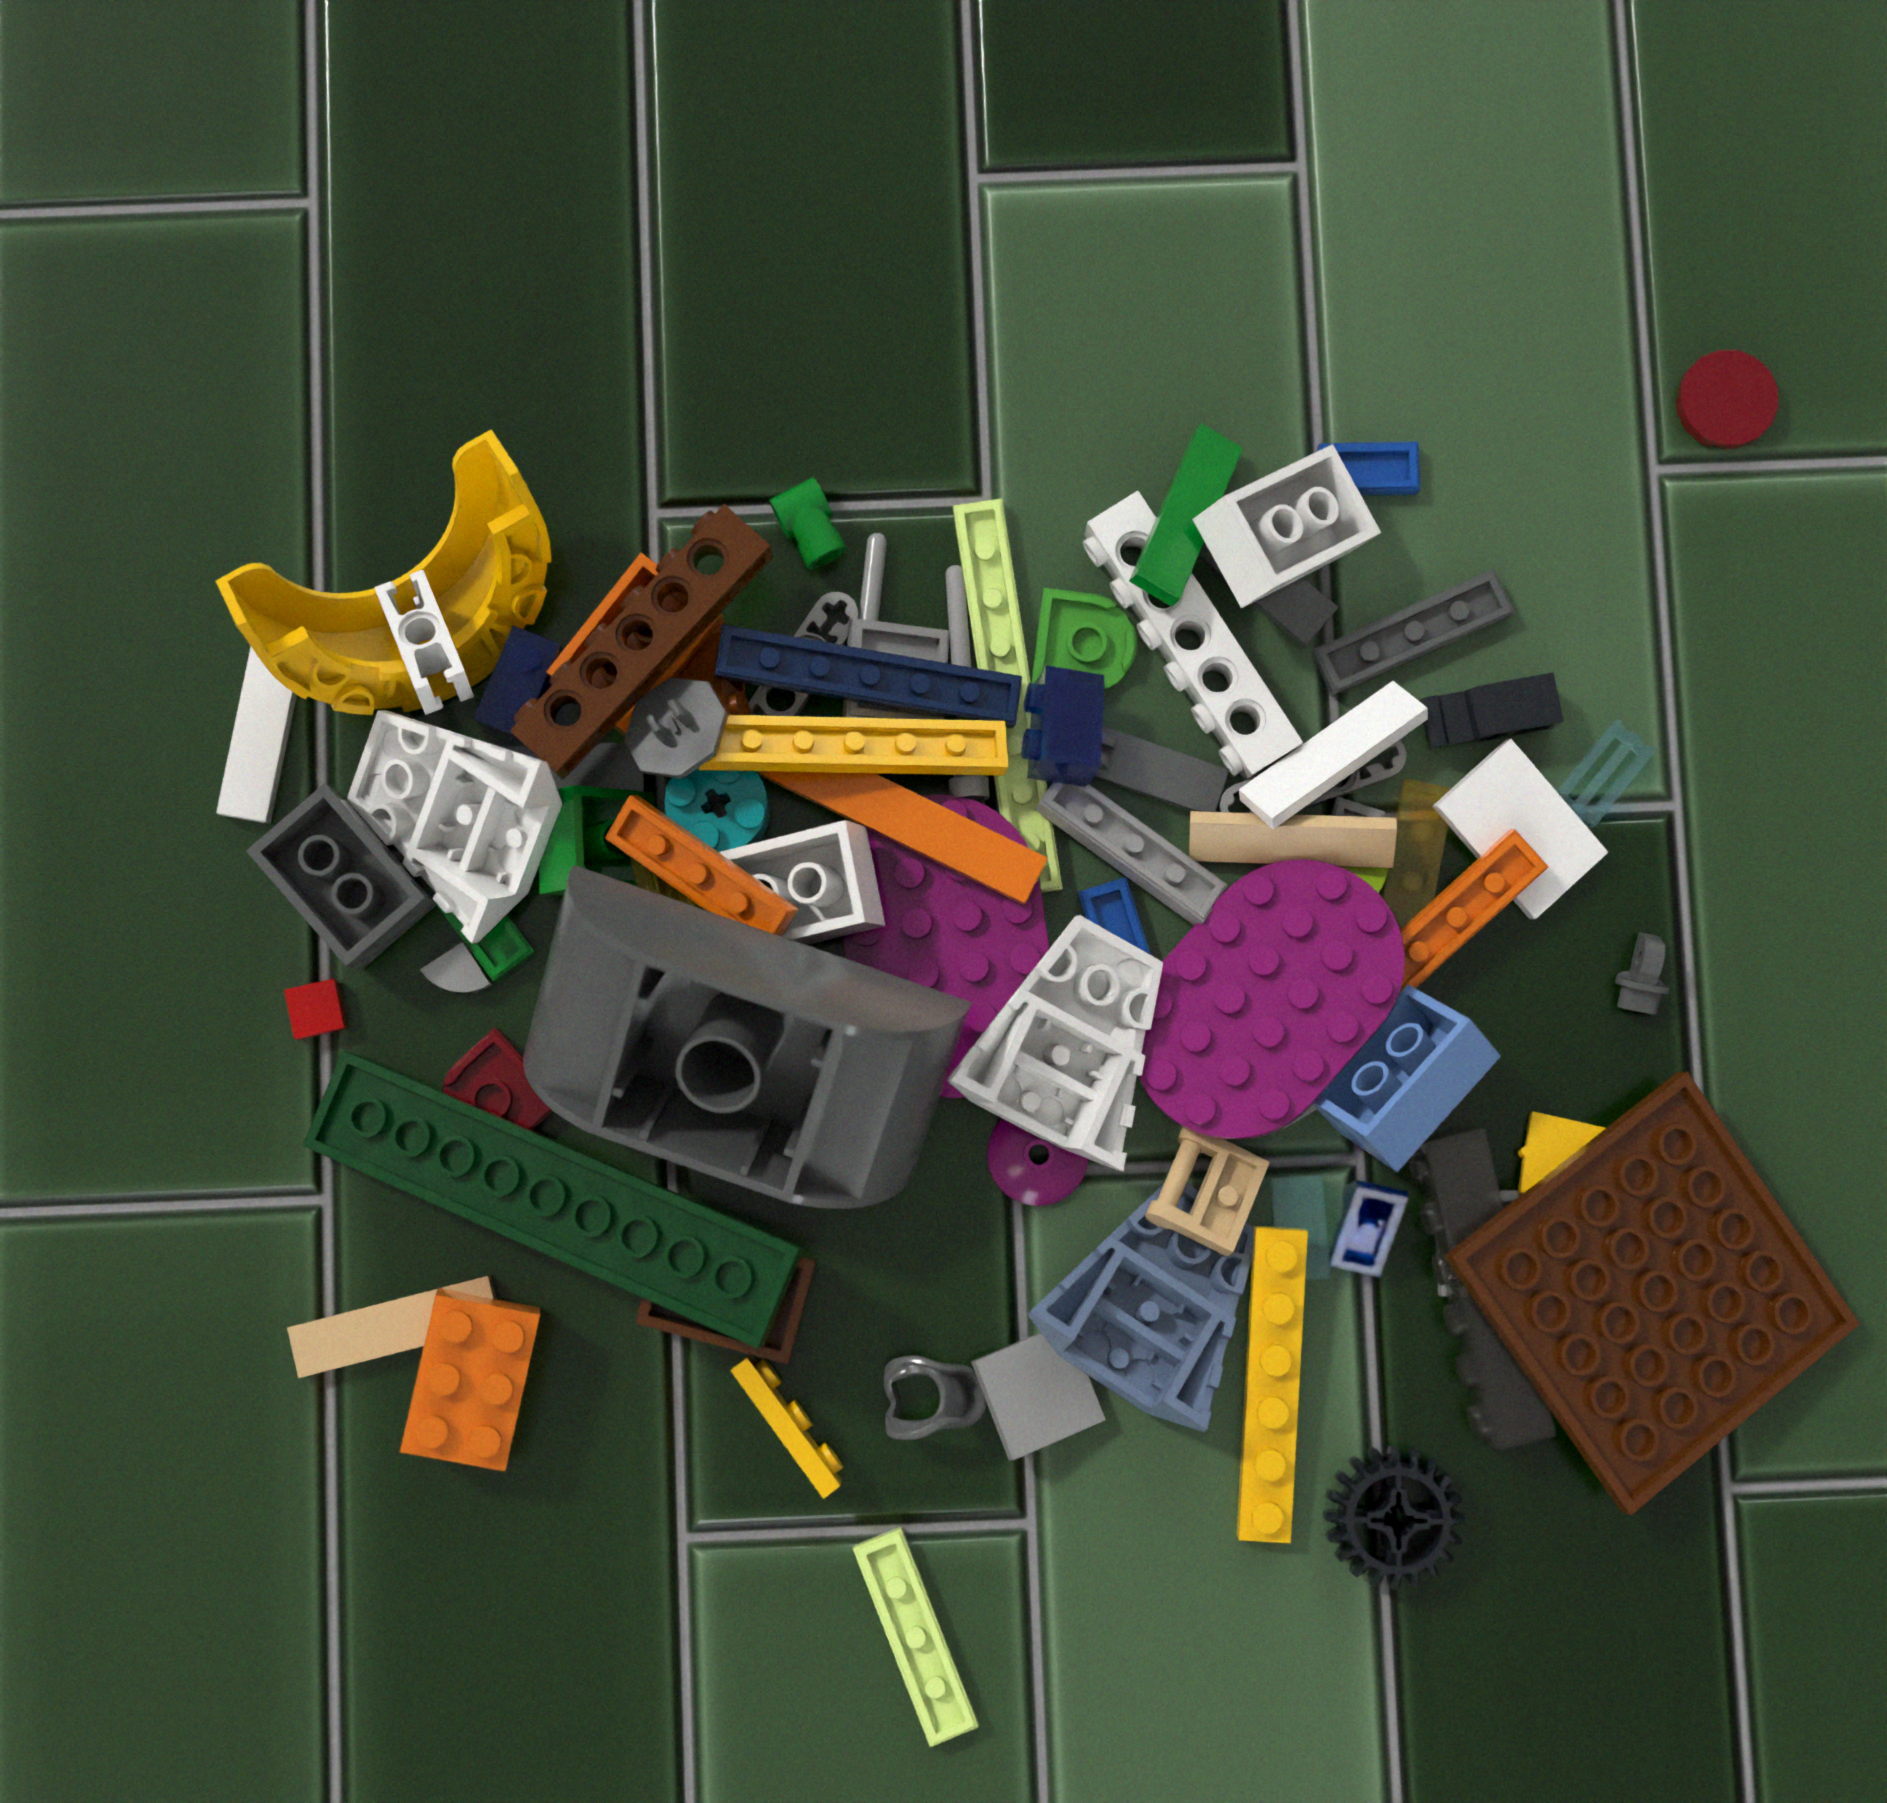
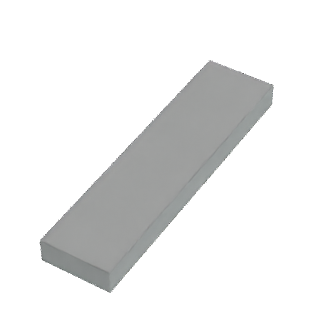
M1066 767L1063 768L1034 808L1038 813L1194 926L1196 923L1202 924L1213 909V904L1221 897L1228 886Z

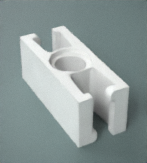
M423 570L409 574L417 593V597L413 598L417 609L409 611L404 615H401L393 594L398 593L394 582H387L374 588L424 713L427 715L443 708L440 696L434 698L426 678L427 675L439 673L447 668L444 671L447 683L453 682L460 702L470 699L474 695ZM432 639L426 644L417 645L423 640Z

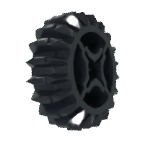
M1389 1445L1386 1450V1461H1383L1378 1449L1375 1447L1368 1448L1369 1465L1365 1466L1359 1458L1353 1456L1349 1459V1463L1356 1473L1351 1478L1340 1470L1335 1473L1334 1477L1337 1481L1345 1486L1342 1493L1334 1489L1326 1491L1325 1496L1332 1502L1337 1503L1338 1509L1324 1510L1323 1518L1331 1523H1339L1338 1526L1329 1529L1325 1533L1326 1539L1330 1543L1343 1542L1337 1548L1334 1555L1340 1562L1353 1558L1349 1571L1355 1577L1361 1576L1368 1569L1367 1581L1370 1585L1378 1587L1386 1574L1388 1586L1392 1590H1399L1402 1584V1574H1405L1411 1586L1414 1588L1421 1585L1420 1570L1424 1569L1429 1576L1435 1579L1439 1576V1570L1433 1562L1438 1557L1445 1563L1451 1564L1454 1557L1452 1554L1444 1549L1447 1542L1454 1545H1461L1463 1543V1537L1451 1531V1525L1464 1524L1466 1516L1457 1511H1450V1508L1459 1505L1463 1501L1462 1495L1457 1491L1445 1492L1454 1481L1453 1477L1447 1472L1435 1476L1438 1471L1439 1462L1431 1457L1424 1460L1420 1465V1451L1409 1448L1402 1460L1400 1448L1396 1445ZM1402 1476L1417 1479L1424 1486L1430 1497L1432 1509H1423L1420 1506H1413L1408 1503L1407 1490L1402 1487ZM1386 1477V1482H1381V1492L1377 1500L1371 1504L1359 1505V1508H1356L1364 1491L1374 1482ZM1392 1506L1409 1515L1404 1516L1401 1523L1396 1520L1398 1526L1392 1528L1383 1519H1380L1384 1518L1386 1511L1392 1514L1389 1509ZM1355 1525H1365L1367 1528L1379 1529L1381 1544L1386 1547V1557L1373 1555L1363 1548L1357 1537ZM1430 1529L1427 1537L1419 1547L1402 1556V1553L1407 1552L1408 1539L1413 1533L1418 1530Z

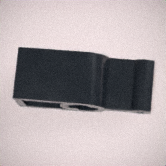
M1554 672L1481 685L1461 692L1435 695L1419 700L1428 708V720L1423 723L1429 749L1546 731L1564 722Z

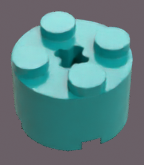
M697 768L683 779L672 778L669 780L665 791L666 815L718 852L761 842L770 820L771 804L765 786L756 771L699 770ZM715 798H720L722 802L731 800V802L725 805L727 814L721 818H718L714 812L706 814L712 808L711 801Z

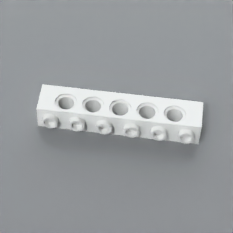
M1136 491L1087 522L1084 533L1087 539L1083 541V546L1092 562L1097 567L1104 564L1114 581L1110 583V588L1121 606L1125 609L1131 606L1141 621L1137 624V629L1146 645L1151 650L1158 647L1168 663L1164 666V670L1172 685L1179 692L1185 689L1195 706L1191 708V712L1200 728L1206 734L1212 731L1223 748L1218 750L1226 768L1230 769L1229 772L1234 776L1240 773L1244 781L1254 778L1301 746L1303 741L1192 572L1180 600L1173 607L1170 606L1168 608L1155 607L1149 601L1146 591L1129 582L1135 566L1126 564L1120 552L1128 547H1136L1143 550L1156 520L1155 515L1140 492ZM1183 629L1192 630L1199 636L1201 646L1195 650H1185L1177 644L1175 633ZM1208 671L1222 673L1228 683L1227 690L1223 692L1210 691L1203 683V674ZM1237 712L1248 714L1254 721L1255 731L1248 735L1237 733L1231 726L1230 716Z

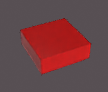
M332 978L284 990L295 1040L348 1029L338 979Z

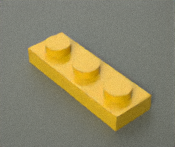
M750 1354L736 1364L730 1371L824 1499L841 1485L842 1478L837 1472L843 1468V1465L826 1442L818 1446L807 1431L813 1425L811 1420L797 1401L793 1400L790 1404H787L776 1389L782 1381L765 1358L757 1362Z

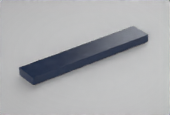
M723 624L720 631L714 678L959 720L1005 721L1006 728H1013L1016 725L1022 676Z

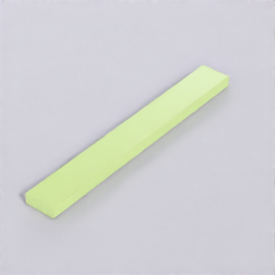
M1002 499L954 505L953 514L977 668L1022 676L1016 725L1013 728H1006L1008 769L1005 776L993 775L999 814L1014 826L1029 849L1048 857V862L1040 876L1042 894L1059 892L1063 888L1053 824L1034 810L1047 792L1003 501Z

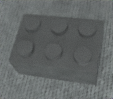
M326 783L246 850L344 965L359 971L364 969L436 906V902L344 796Z

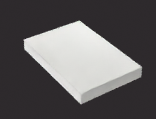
M1512 739L1504 740L1432 806L1477 859L1510 829H1515L1549 866L1513 899L1529 919L1538 918L1608 853L1605 847Z

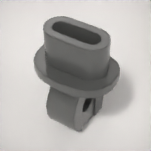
M1638 933L1630 971L1620 972L1615 979V983L1621 985L1617 1007L1657 1015L1661 995L1669 994L1670 987L1658 979L1665 958V944L1659 936Z

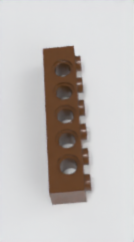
M725 504L716 513L712 511L705 513L692 528L691 534L693 537L680 551L677 548L670 550L656 567L658 574L645 588L642 585L635 587L621 603L620 608L623 611L610 625L607 623L599 625L585 642L587 649L574 663L571 660L564 662L551 676L549 683L552 686L539 700L535 698L528 700L515 714L513 721L516 724L510 732L540 760L547 762L549 768L563 781L631 710L636 701L647 693L773 559L770 545ZM717 555L724 560L722 568L717 573L704 575L697 571V565L703 557ZM672 592L685 593L688 596V602L681 611L670 613L662 609L663 600L668 594ZM647 629L653 633L652 641L645 649L637 651L627 647V639L633 631ZM603 666H611L617 669V677L612 685L606 688L592 686V676L597 669ZM569 703L580 705L581 715L576 723L571 726H560L557 724L556 716L562 706Z

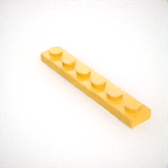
M728 715L716 756L701 765L699 770L1005 776L1008 769L1005 721Z
M1254 1226L1236 1533L1238 1540L1291 1543L1308 1231L1306 1229Z

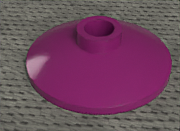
M1003 1118L995 1126L987 1148L989 1170L998 1187L1012 1199L1034 1206L1053 1204L1069 1196L1081 1183L1089 1160L1056 1147ZM1037 1144L1045 1146L1049 1154L1047 1161L1041 1165L1034 1164L1029 1158L1030 1149Z

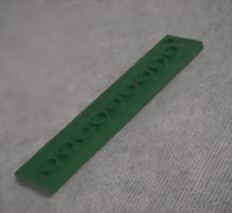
M342 1051L302 1145L757 1349L764 1348L804 1250V1248L348 1051Z

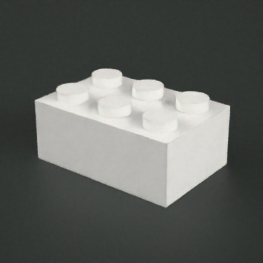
M1333 444L1223 496L1192 519L1241 608L1349 554L1381 533Z
M844 820L719 852L799 909L782 937L808 945L885 926L866 826Z

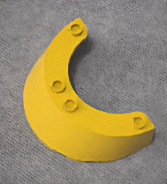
M492 429L464 444L453 457L455 501L450 522L440 541L421 563L403 576L391 581L394 582L398 592L393 594L401 615H404L409 611L417 609L413 600L414 597H417V593L409 574L420 570L424 571L470 687L496 670L515 651L512 644L527 624H534L547 593L544 582L547 563H551L550 539L541 512L519 470ZM262 563L247 564L216 580L240 632L269 672L296 695L305 700L309 696L315 700L331 704L334 711L350 714L373 715L374 709L402 707L404 712L422 708L375 588L352 593L320 592L297 585L278 574L270 566ZM432 639L423 640L417 645L426 644ZM447 668L439 673L426 676L434 698L440 696L441 701L457 695L453 682L447 683L444 671Z

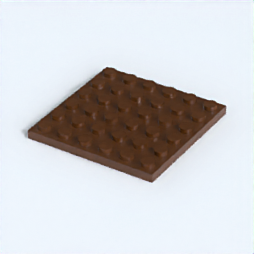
M1688 1072L1675 1073L1444 1256L1622 1513L1628 1515L1635 1513L1860 1325Z

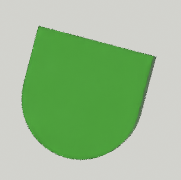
M1044 588L1031 687L1063 693L1093 695L1105 692L1116 686L1129 672L1136 655L1137 636L1130 619L1114 601L1107 597L1091 593Z

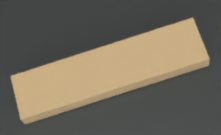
M1191 811L1189 857L1194 861L1273 864L1287 860H1315L1336 866L1393 868L1397 818L1293 815L1275 829H1272L1255 813Z
M491 1275L442 1287V1289L497 1299ZM438 1289L287 1327L298 1378L424 1346Z

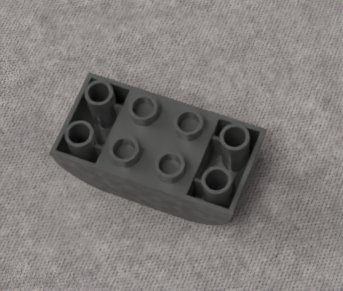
M573 865L568 875L523 1055V1067L527 1080L538 1097L555 1113L588 1133L789 1203L829 1209L866 1207L892 1198L910 1182L972 1002Z

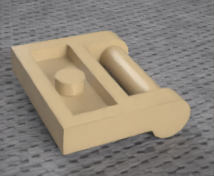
M1182 1127L1177 1139L1180 1147L1158 1199L1151 1201L1145 1217L1148 1221L1159 1227L1172 1229L1228 1257L1235 1250L1270 1162L1225 1139L1210 1138ZM1204 1153L1212 1157V1161L1190 1214L1176 1207L1198 1154Z

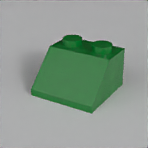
M580 785L558 788L557 791L562 801V807L539 864L540 894L564 895L568 875L573 865L651 892H658V876L605 839L629 795H638L655 807V792Z

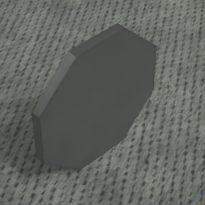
M670 677L636 701L624 742L642 773L683 779L716 756L728 713L709 682Z

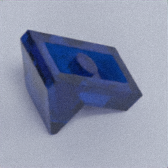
M1359 1180L1345 1186L1342 1191L1343 1215L1329 1253L1330 1266L1380 1277L1408 1200V1191Z

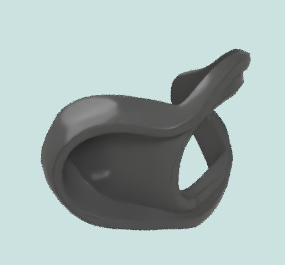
M917 1355L893 1359L885 1366L883 1375L884 1390L891 1403L885 1416V1428L887 1435L893 1439L915 1440L925 1438L943 1429L965 1428L976 1423L986 1409L987 1402L974 1369L969 1366L941 1363ZM914 1375L930 1377L937 1384L940 1394L939 1408L935 1415L924 1420L899 1419L901 1414V1397L895 1381Z

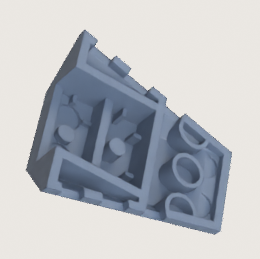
M1186 1183L1176 1208L1190 1214L1199 1191ZM1162 1185L1027 1315L1060 1357L1144 1413L1205 1432L1212 1413L1209 1411L1213 1395L1219 1386L1223 1371L1221 1365L1227 1342L1232 1337L1236 1322L1234 1316L1238 1300L1243 1294L1252 1261L1254 1227L1247 1222L1245 1223L1235 1250L1228 1257L1172 1229L1159 1227L1148 1221L1145 1214L1151 1201L1158 1199L1163 1187Z

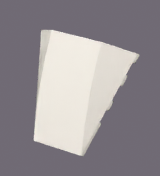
M386 710L377 711L347 797V801L386 845H394L404 856L402 864L413 877L421 876L436 893L433 900L445 913L452 912L464 925L461 932L472 944L478 943L528 894L562 807V801L547 762Z
M1076 915L947 1081L972 1103L1050 1144L1118 1171H1123L1127 1153L1122 1152L1127 1127L1132 1128L1136 1106H1132L1137 1075L1142 1076L1145 1055L1141 1054L1146 1030H1151L1164 962L1081 915Z

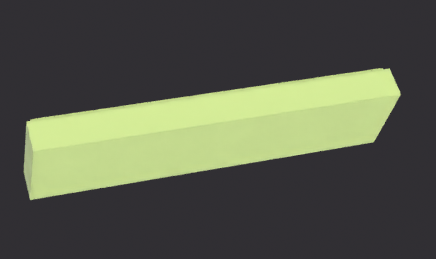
M900 1526L854 1545L853 1551L929 1746H935L978 1728V1720L902 1527Z

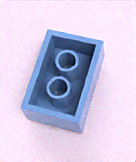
M1407 984L1400 992L1396 1004L1385 1023L1318 1097L1313 1105L1337 1132L1398 1172L1501 1056L1469 1018Z

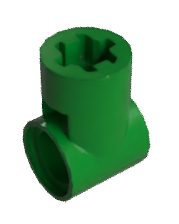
M814 477L769 499V503L781 528L789 540L795 538L798 544L797 549L809 570L829 564L846 552V544L838 529L833 527L830 521L834 517L831 508Z

